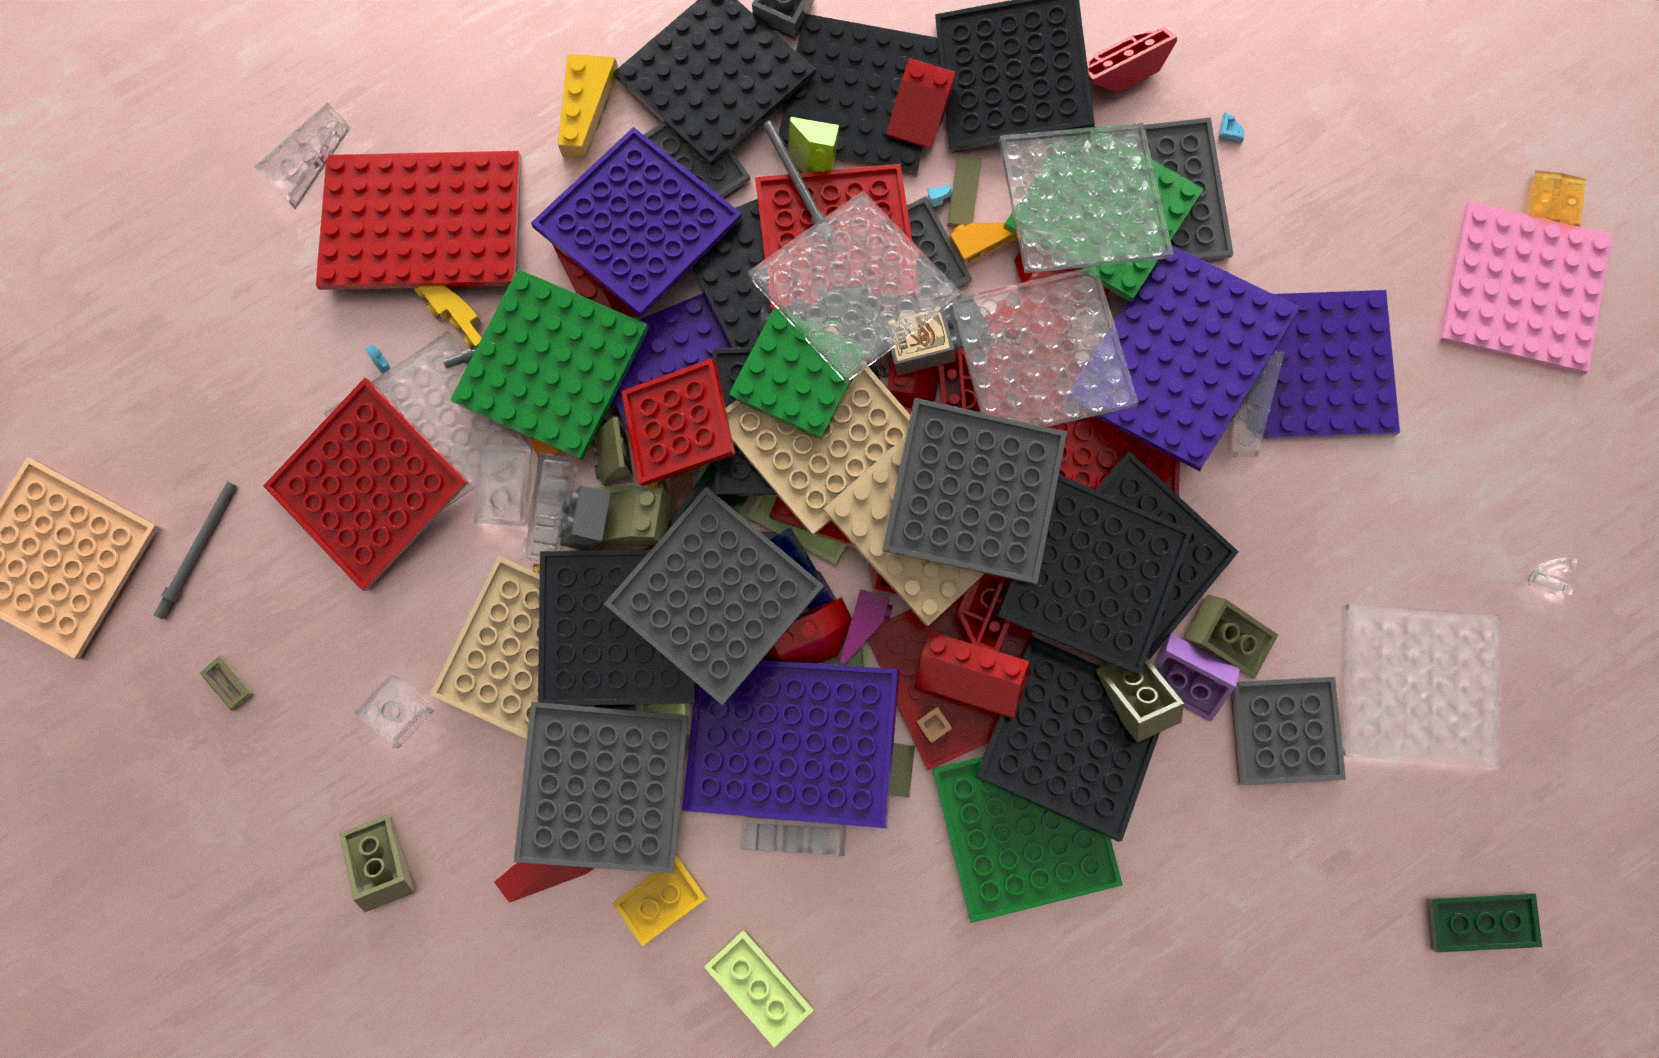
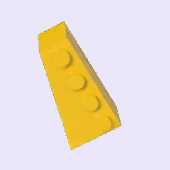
M567 54L558 147L562 156L587 157L596 133L598 121L603 115L607 97L610 96L612 91V84L615 79L614 71L618 69L615 57Z

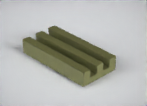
M218 656L200 672L202 677L231 711H235L238 708L237 706L243 704L248 697L254 694L222 656ZM218 664L224 669V671L229 675V677L240 688V690L243 692L242 695L217 667ZM211 670L216 674V676L222 681V683L236 698L235 701L231 700V698L226 694V692L210 675L209 672Z

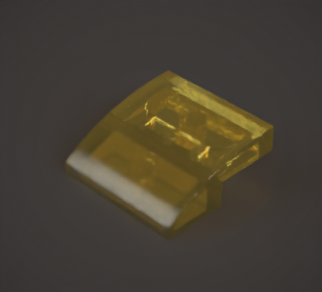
M1535 170L1529 216L1580 226L1587 179L1563 173Z

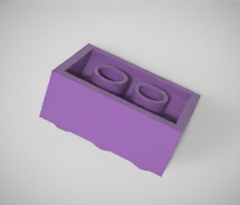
M1170 634L1153 663V666L1184 702V707L1210 721L1213 720L1236 688L1240 669L1173 634Z

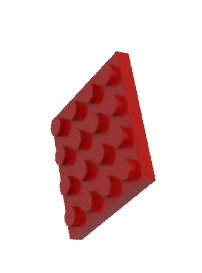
M714 359L702 361L621 391L639 485L646 486L735 455L719 373Z

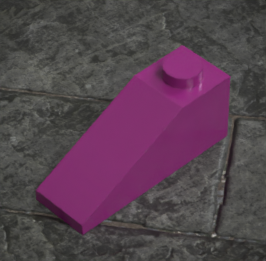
M860 589L839 665L846 666L883 626L884 619H890L893 605L889 604L890 597Z

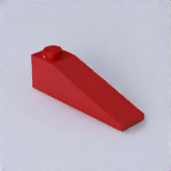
M517 862L494 883L510 903L588 874L594 868Z

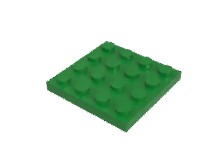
M774 308L729 393V398L822 440L866 353V349Z

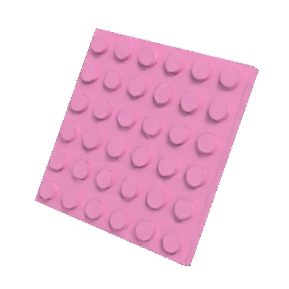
M1469 201L1465 205L1440 341L1580 374L1588 373L1613 235Z

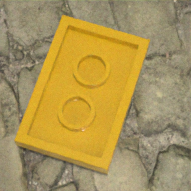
M676 856L674 873L654 872L612 904L641 946H644L707 898L678 856Z

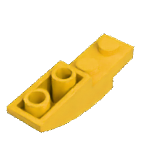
M418 286L419 288H413L421 299L426 297L430 302L426 306L434 317L439 315L444 322L449 319L456 330L462 328L466 334L462 338L471 349L477 348L482 338L475 328L481 325L482 322L458 295L445 286Z

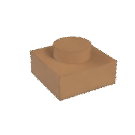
M938 707L916 722L930 743L952 729Z

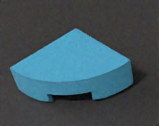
M1224 112L1219 138L1243 142V127L1235 120L1234 116Z
M951 184L927 189L932 207L943 204L944 199H949L952 196Z
M372 344L365 348L383 375L391 372L389 364L375 345Z

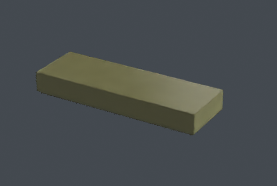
M958 155L947 226H967L973 222L982 158Z

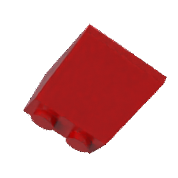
M909 58L886 136L932 150L954 87L956 72Z

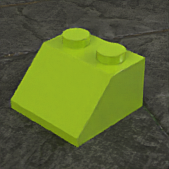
M795 117L790 118L788 153L795 165L803 173L824 172L834 169L839 125Z

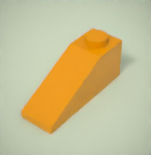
M1005 222L971 223L967 226L959 225L950 234V240L964 265L989 254L1019 237L1003 228Z

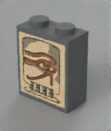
M943 306L884 321L897 375L956 361L955 351L959 350L956 335L952 337L949 330L953 329L950 314L945 315Z

